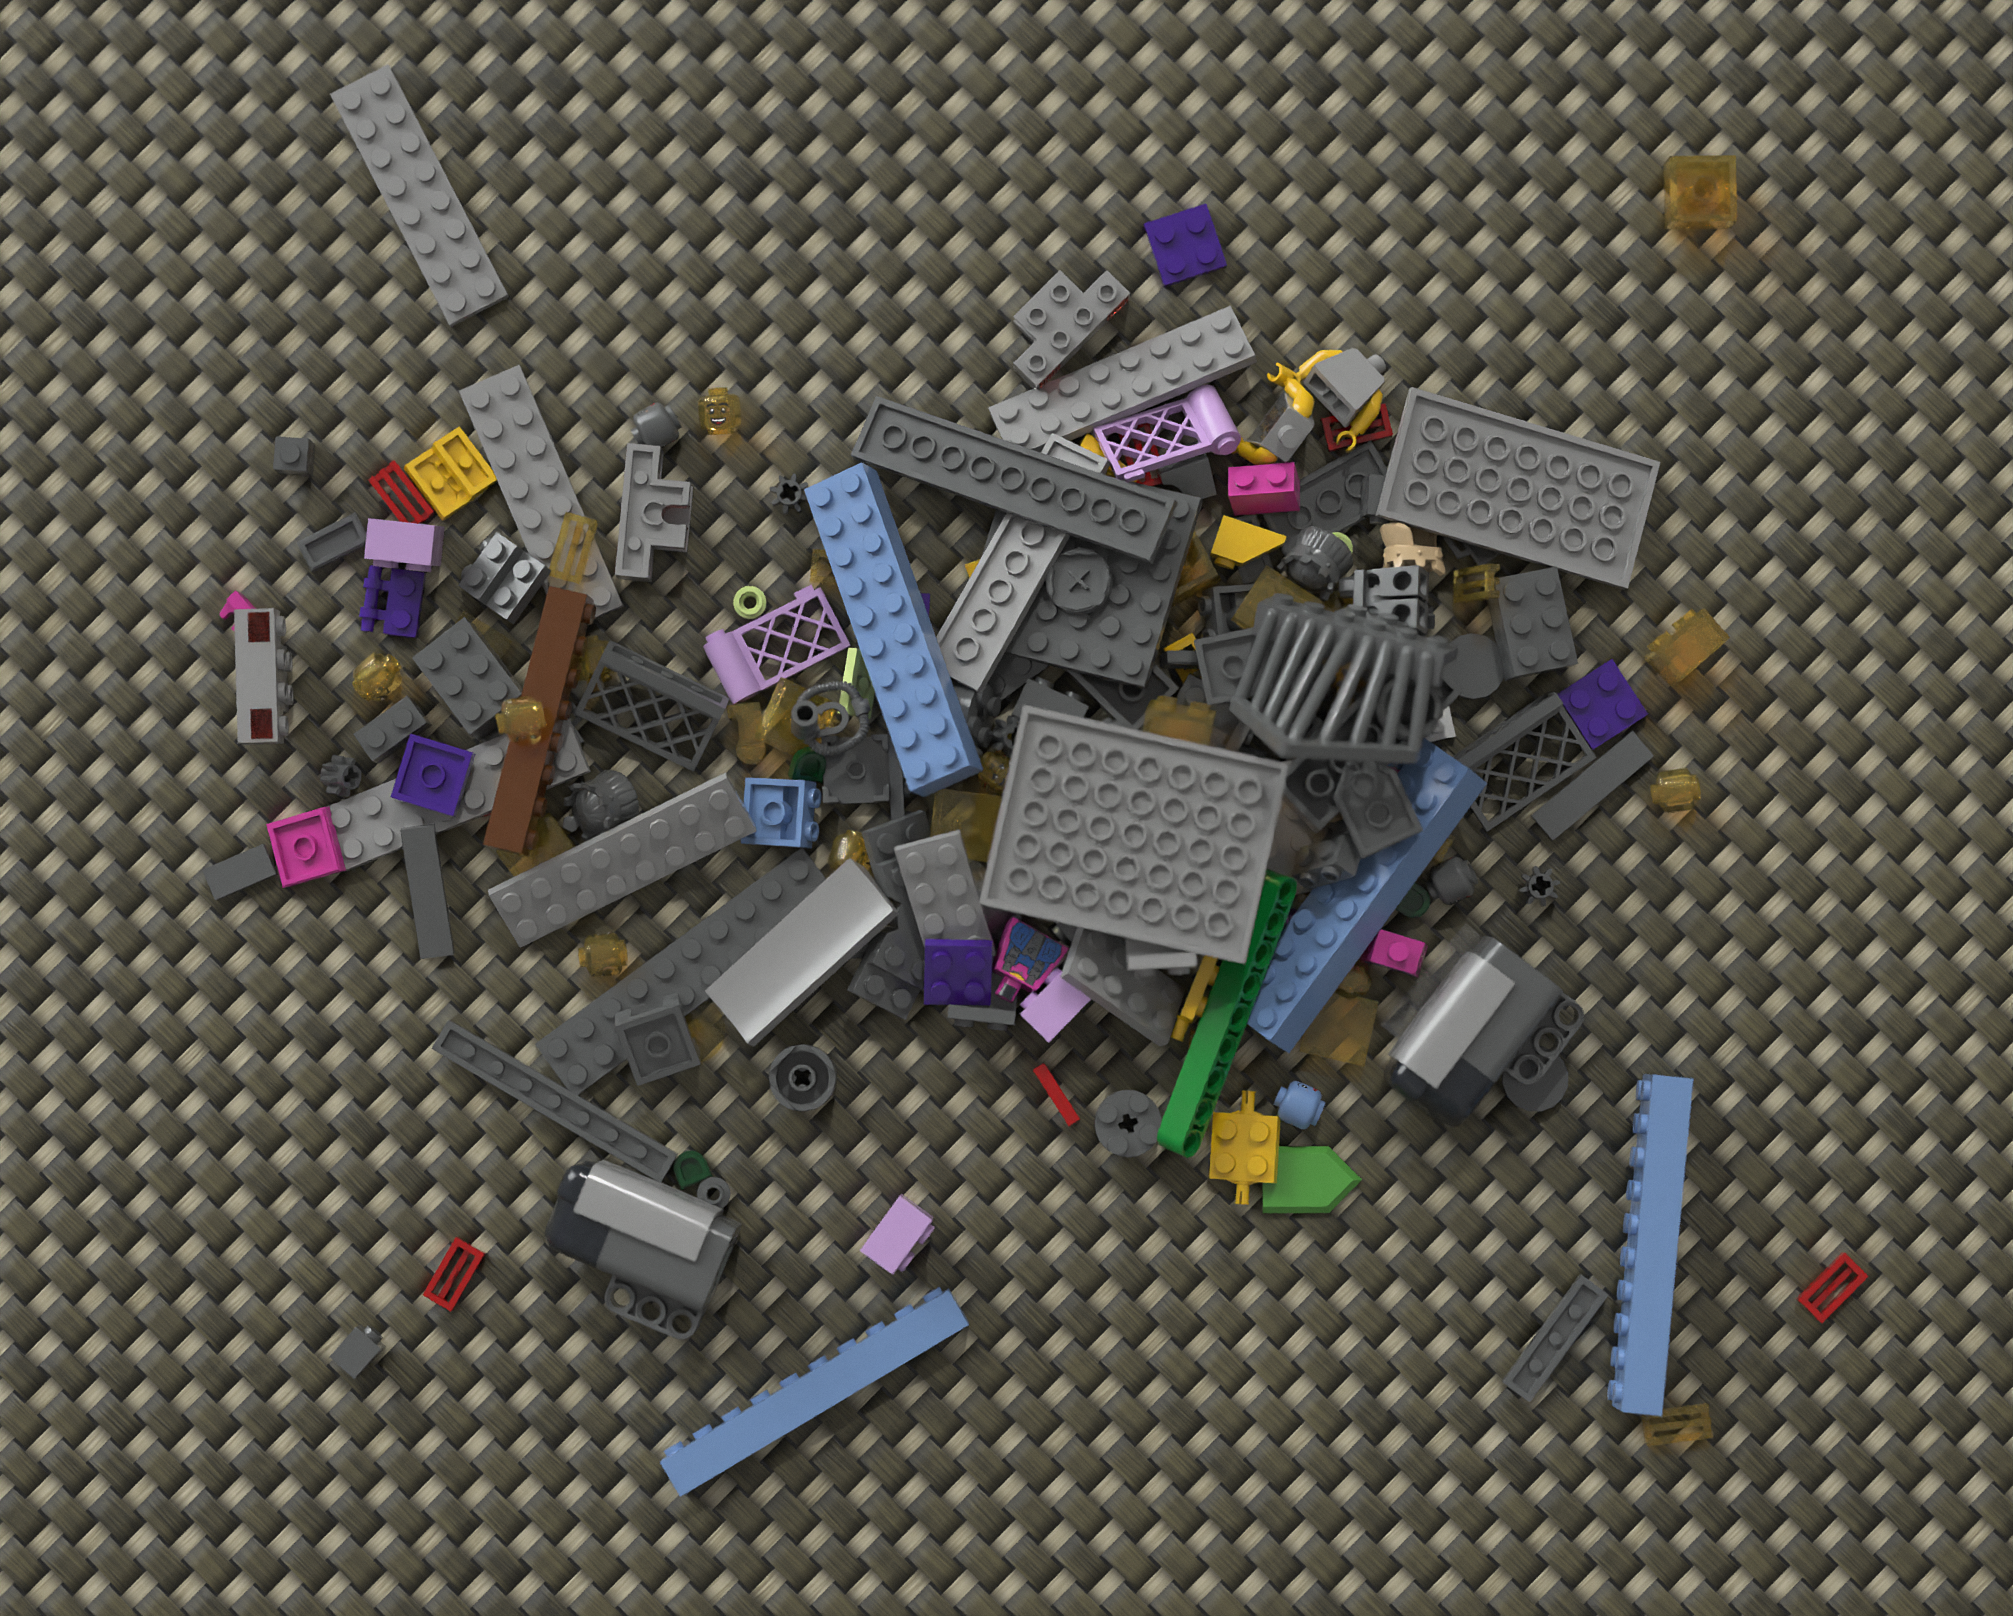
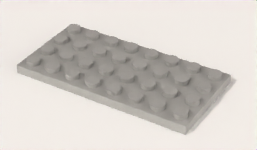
M1411 387L1408 390L1375 516L1549 568L1557 566L1559 571L1625 590L1629 586L1660 462Z

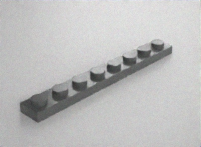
M452 1020L447 1021L431 1048L662 1183L678 1155L677 1152L585 1098L573 1093L566 1087Z

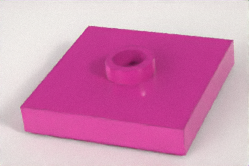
M322 807L266 824L283 888L346 871L336 829L332 823L330 807Z

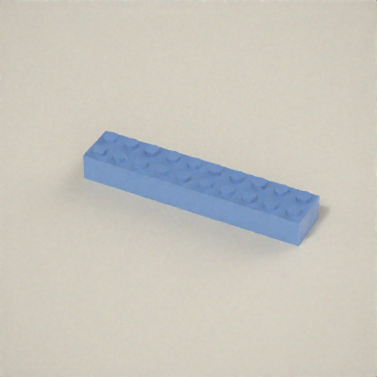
M861 462L804 489L910 792L926 797L984 771L877 471Z
M1425 738L1422 740L1419 761L1416 763H1405L1397 774L1424 831L1368 857L1361 858L1355 877L1314 888L1281 932L1247 1024L1287 1053L1291 1052L1487 784L1465 765Z
M1643 1074V1080H1638L1636 1085V1100L1641 1101L1639 1114H1634L1632 1127L1633 1133L1637 1134L1636 1147H1631L1629 1165L1634 1167L1633 1180H1628L1626 1199L1631 1200L1630 1213H1625L1623 1221V1232L1628 1233L1627 1247L1622 1246L1620 1254V1266L1625 1267L1624 1280H1619L1617 1286V1300H1622L1621 1313H1616L1614 1318V1333H1619L1618 1346H1613L1611 1351V1366L1615 1367L1614 1380H1609L1607 1392L1608 1400H1612V1406L1621 1412L1662 1416L1693 1088L1692 1078Z

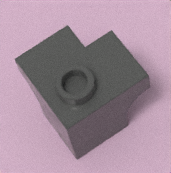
M1195 441L1192 443L1185 444V446L1189 447L1198 444L1199 442ZM1205 453L1157 469L1163 485H1174L1179 488V492L1201 499L1217 495L1209 460Z

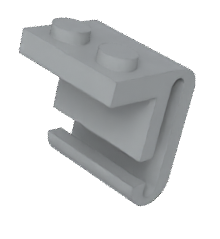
M1125 937L1127 971L1135 970V976L1156 975L1155 969L1168 968L1169 975L1190 974L1189 967L1197 966L1196 952Z

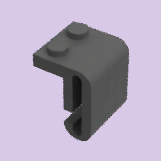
M994 943L997 951L999 943ZM992 972L991 1005H949L948 1019H954V1026L974 1027V1021L987 1022V1029L1007 1031L1008 1025H1015L1017 995L1013 1003L1007 1002L995 995L1003 977Z

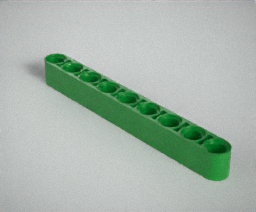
M1266 868L1245 964L1223 959L1158 1130L1157 1142L1161 1147L1186 1158L1194 1156L1201 1146L1297 891L1296 880L1292 877Z

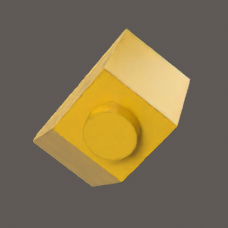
M1223 515L1209 557L1215 558L1214 563L1216 565L1233 570L1234 565L1242 567L1283 547L1287 536Z

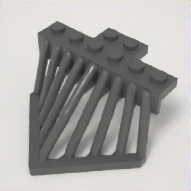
M1276 593L1274 596L1258 602L1252 635L1257 637L1236 694L1231 697L1229 710L1273 750L1284 757L1416 763L1419 761L1430 685L1441 686L1444 666L1457 660L1459 647L1448 644L1449 640L1443 637L1429 636L1425 638L1418 636L1416 630L1408 628V623L1398 621V617L1393 614H1371L1367 612L1366 607L1360 605H1348V607L1337 610L1334 613L1324 610V605L1316 602H1305L1302 604L1294 602L1293 597L1290 595ZM1269 641H1276L1252 703H1250L1248 697ZM1293 646L1263 714L1265 703L1287 647ZM1311 652L1275 725L1277 714L1304 655ZM1329 658L1288 735L1289 726L1322 660ZM1352 662L1319 739L1315 741L1301 740L1339 668ZM1373 668L1350 741L1333 742L1335 733L1362 672ZM1389 673L1395 674L1381 742L1379 744L1364 743L1385 676ZM1408 680H1416L1417 685L1408 745H1394Z

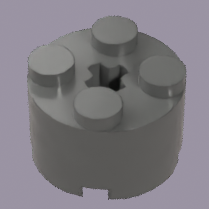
M951 679L975 748H987L992 739L988 732L991 731L994 717L998 716L1001 709L1000 698L994 697L993 689L988 683L979 693Z
M807 1044L794 1045L784 1049L772 1062L769 1072V1084L772 1094L784 1107L795 1111H810L825 1104L833 1095L838 1078L837 1070L831 1057L822 1049ZM797 1070L802 1072L809 1070L811 1072L809 1076L811 1083L809 1086L806 1084L798 1086L795 1081L798 1079Z
M1120 1090L1110 1094L1101 1102L1095 1114L1094 1127L1099 1141L1108 1151L1121 1157H1135L1144 1154L1155 1145L1162 1120L1158 1107L1148 1096L1135 1090ZM1124 1114H1128L1130 1118L1137 1119V1124L1133 1125V1131L1130 1133L1125 1128H1119L1118 1123L1123 1121L1122 1116Z

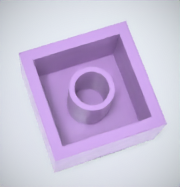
M368 518L364 558L373 559V566L398 568L399 562L406 563V570L431 572L432 566H441L445 527Z
M1058 967L1044 980L1047 987L1039 995L1033 991L1020 1004L1024 1009L1020 1015L1048 1043L1091 1000V998L1060 978L1062 971Z
M901 1194L860 1251L891 1274L896 1269L903 1272L915 1255L910 1251L916 1242L923 1245L935 1227L930 1224L934 1217Z

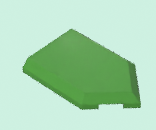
M1279 1146L1277 1183L1262 1182V1213H1330L1362 1179L1329 1146Z

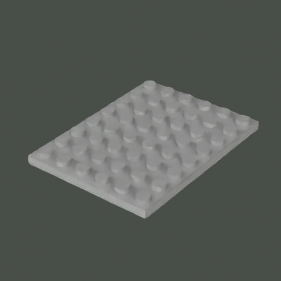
M1023 705L979 904L1245 964L1289 764Z

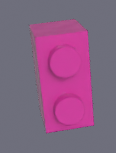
M1295 463L1228 467V497L1234 515L1300 511V480Z

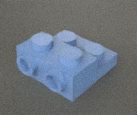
M745 777L744 806L752 818L757 831L742 838L741 844L812 848V841L815 842L819 835L818 823L814 822V810L821 804V792L816 788L817 782Z

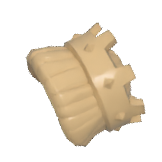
M1391 522L1381 526L1380 534L1386 547L1383 554V568L1419 565L1427 572L1434 571L1439 576L1444 575L1445 566L1442 558L1444 555L1442 554V548L1437 547V534L1417 528H1409L1400 522Z

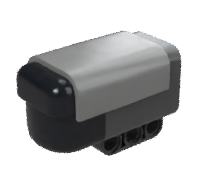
M1484 936L1472 952H1464L1388 1053L1392 1059L1384 1070L1385 1081L1390 1088L1440 1125L1449 1128L1457 1127L1475 1111L1500 1078L1503 1071L1524 1084L1538 1082L1582 1025L1584 1011L1560 987L1496 939ZM1565 1006H1571L1574 1010V1018L1568 1024H1563L1559 1019V1012ZM1544 1033H1551L1554 1037V1045L1550 1050L1543 1051L1539 1046V1039ZM1530 1059L1534 1064V1071L1529 1077H1522L1519 1073V1065L1523 1060Z
M601 1160L597 1163L582 1161L568 1168L558 1187V1198L546 1225L545 1241L548 1246L567 1257L613 1275L604 1298L606 1306L612 1312L677 1339H687L692 1336L700 1327L706 1309L715 1295L741 1231L742 1223L723 1216L722 1208L606 1160ZM622 1288L629 1293L630 1301L628 1305H620L615 1301L614 1292L616 1289ZM648 1301H654L660 1306L661 1313L658 1318H651L646 1314L645 1304ZM678 1314L689 1316L692 1322L690 1330L683 1331L677 1327L675 1320Z

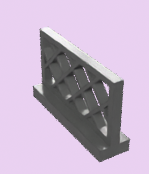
M610 640L574 714L694 772L730 698ZM604 666L617 672L621 683L605 688L600 676ZM596 683H597V685H598V687H599V690L593 691V689H594V687H595V685H596ZM642 684L648 688L651 698L635 702L629 687ZM624 689L629 704L613 709L607 693ZM602 695L607 711L596 714L586 709L585 706L589 699ZM669 698L677 701L681 712L665 717L659 701ZM653 703L659 719L643 724L638 708ZM632 710L637 726L625 728L619 725L616 714ZM701 713L712 718L708 728L695 731L689 716ZM684 718L689 733L673 738L668 722ZM662 724L667 740L659 743L650 740L646 729ZM704 735L701 743H699L697 737ZM692 739L696 750L693 759L691 760L679 754L676 743Z
M1546 692L1452 756L1471 771L1484 773L1483 780L1486 783L1488 782L1489 774L1506 778L1502 797L1486 794V784L1478 795V803L1474 801L1470 806L1485 831L1488 832L1596 758L1564 709L1563 702L1556 692ZM1557 713L1564 722L1561 737L1545 734L1547 720ZM1540 725L1539 732L1532 731ZM1568 731H1570L1574 739L1567 738ZM1526 734L1538 736L1534 755L1517 752L1520 738ZM1544 737L1561 740L1557 760L1540 757ZM1566 742L1578 744L1585 754L1574 763L1562 761ZM1513 744L1512 751L1504 750L1505 748ZM1498 753L1511 755L1507 774L1490 771L1492 758ZM1516 756L1533 759L1530 778L1513 775ZM1539 760L1556 763L1554 775L1548 781L1535 779ZM1486 762L1485 769L1477 768ZM1561 765H1566V766H1568L1567 768H1565L1564 770H1562V771L1560 772V770H1561ZM1512 779L1529 782L1526 796L1520 800L1508 798ZM1534 783L1541 784L1539 787L1533 790ZM1484 797L1501 800L1499 814L1489 821L1482 813ZM1507 802L1514 803L1506 809Z

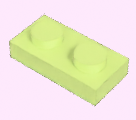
M848 648L843 683L844 681L851 683V685H854V688H857L861 697L867 698L871 709L867 715L871 719L875 690L860 649ZM841 690L839 703L845 707L849 716L856 717L850 696Z

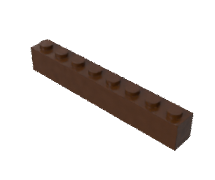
M552 586L548 588L520 701H526L519 702L518 706L520 708H527L523 710L517 709L483 845L489 848L529 857L530 851L535 850L539 838V831L536 830L539 817L542 818L545 814L547 799L544 798L547 785L550 786L555 776V766H552L554 756L562 748L564 736L561 734L563 721H567L571 713L572 703L569 701L571 689H575L578 685L580 670L577 669L579 658L585 655L588 646V638L585 637L588 624L591 625L596 615V605H593L594 600L587 594ZM531 735H536L538 737L532 739Z

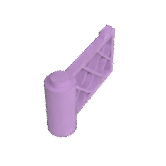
M1207 384L1193 389L1187 398L1093 428L1094 436L1105 458L1109 460L1110 468L1115 478L1125 480L1127 483L1144 478L1145 472L1210 451L1217 455H1228L1236 450L1241 441L1240 433L1216 388ZM1181 411L1186 417L1182 425L1167 420L1169 415ZM1143 423L1155 425L1151 434L1136 429L1138 425ZM1162 428L1177 432L1173 441L1157 437ZM1118 433L1124 435V438L1120 444L1107 441L1105 436ZM1183 435L1196 438L1199 442L1189 447L1179 444ZM1131 438L1146 442L1142 451L1126 447ZM1152 445L1168 449L1166 454L1158 457L1148 454ZM1121 455L1137 459L1135 464L1121 468L1118 463Z
M811 584L794 593L796 600L732 632L725 634L724 630L721 629L706 637L708 643L703 648L732 705L740 704L761 691L851 646L821 587L814 590ZM815 598H818L824 609L820 621L801 615L804 604ZM800 606L798 614L789 612ZM786 615L796 619L791 636L772 630L775 618ZM825 615H827L831 625L823 623ZM799 620L818 626L813 643L794 637ZM771 621L768 629L761 627V625ZM822 627L835 631L841 642L830 649L816 645ZM753 629L766 633L761 651L748 647L742 635ZM770 635L789 641L783 658L765 652ZM792 642L811 648L806 661L797 663L787 660ZM814 649L822 651V653L812 657ZM751 653L759 655L757 664ZM765 657L781 662L778 675L765 681L759 670L762 658ZM785 664L793 666L783 672Z

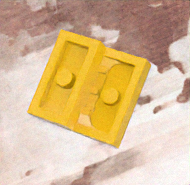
M460 426L434 442L429 450L404 466L405 472L442 521L466 506L497 481L491 467Z

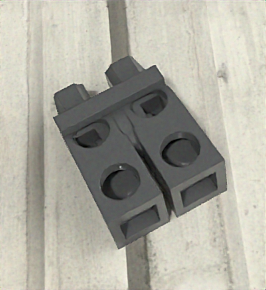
M1421 566L1380 568L1367 571L1354 570V576L1339 579V593L1342 598H1354L1353 605L1366 607L1367 612L1371 614L1389 613L1396 615L1398 621L1408 623V628L1416 630L1417 635H1427L1428 606L1423 602H1428L1429 572Z

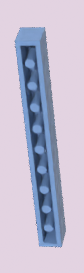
M940 1287L923 1296L925 1303L915 1309L911 1304L894 1313L896 1320L885 1326L882 1321L865 1331L868 1337L858 1343L852 1338L837 1347L836 1349L839 1354L827 1360L825 1355L807 1365L810 1371L798 1377L795 1372L780 1381L781 1389L772 1394L768 1390L761 1392L750 1399L753 1405L741 1412L740 1408L736 1407L721 1417L724 1422L712 1429L711 1425L708 1424L694 1432L695 1440L684 1446L679 1441L664 1450L666 1457L660 1463L679 1496H683L968 1326L969 1321L950 1289L948 1288L943 1292Z

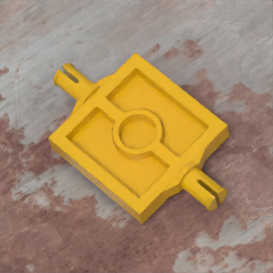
M1204 955L1182 1012L1176 1016L1177 1021L1170 1036L1171 1038L1183 1042L1189 1024H1192L1195 1015L1202 1016L1208 1000L1207 997L1203 996L1207 985H1214L1220 966L1216 965L1217 957Z
M1242 1090L1241 1110L1232 1113L1213 1112L1209 1179L1228 1180L1236 1184L1235 1204L1249 1205L1250 1185L1259 1182L1277 1183L1281 1120L1279 1116H1268L1254 1111L1256 1091Z

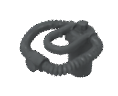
M833 681L832 683L815 685L804 691L793 707L791 732L798 739L804 740L805 744H809V747L815 750V752H819V754L823 753V755L827 754L828 756L831 754L833 756L834 754L845 753V751L847 752L858 746V743H861L867 737L868 729L870 728L867 714L871 711L867 698L861 697L857 688H854V685L846 681L844 683L843 681H836V683ZM842 690L852 700L851 704L860 722L859 731L854 737L840 745L831 747L821 745L817 742V738L838 734L846 728L849 720L848 712L840 703L827 702L816 707L809 699L817 694L819 695V693ZM830 709L840 712L842 721L838 726L826 727L824 730H820L818 715L822 716L824 711Z

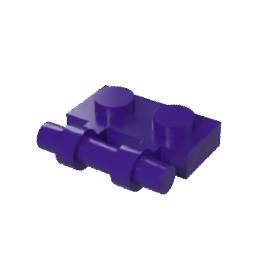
M369 565L368 578H364L363 588L366 589L364 607H360L359 617L362 618L360 631L373 633L375 620L384 621L383 634L417 639L426 573L392 568L390 581L381 580L383 567ZM379 591L388 592L386 610L377 609Z

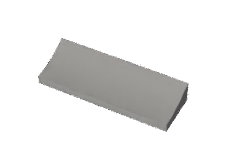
M849 858L710 985L705 992L728 1017L747 1044L754 1047L899 913L867 869Z

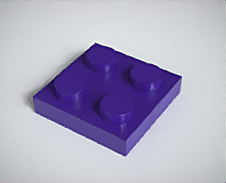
M1206 203L1144 223V229L1164 288L1227 267Z
M1613 659L1558 693L1559 698L1563 702L1564 709L1591 750L1648 715Z
M410 734L391 798L456 817L475 753Z
M925 939L924 1004L991 1005L992 940Z

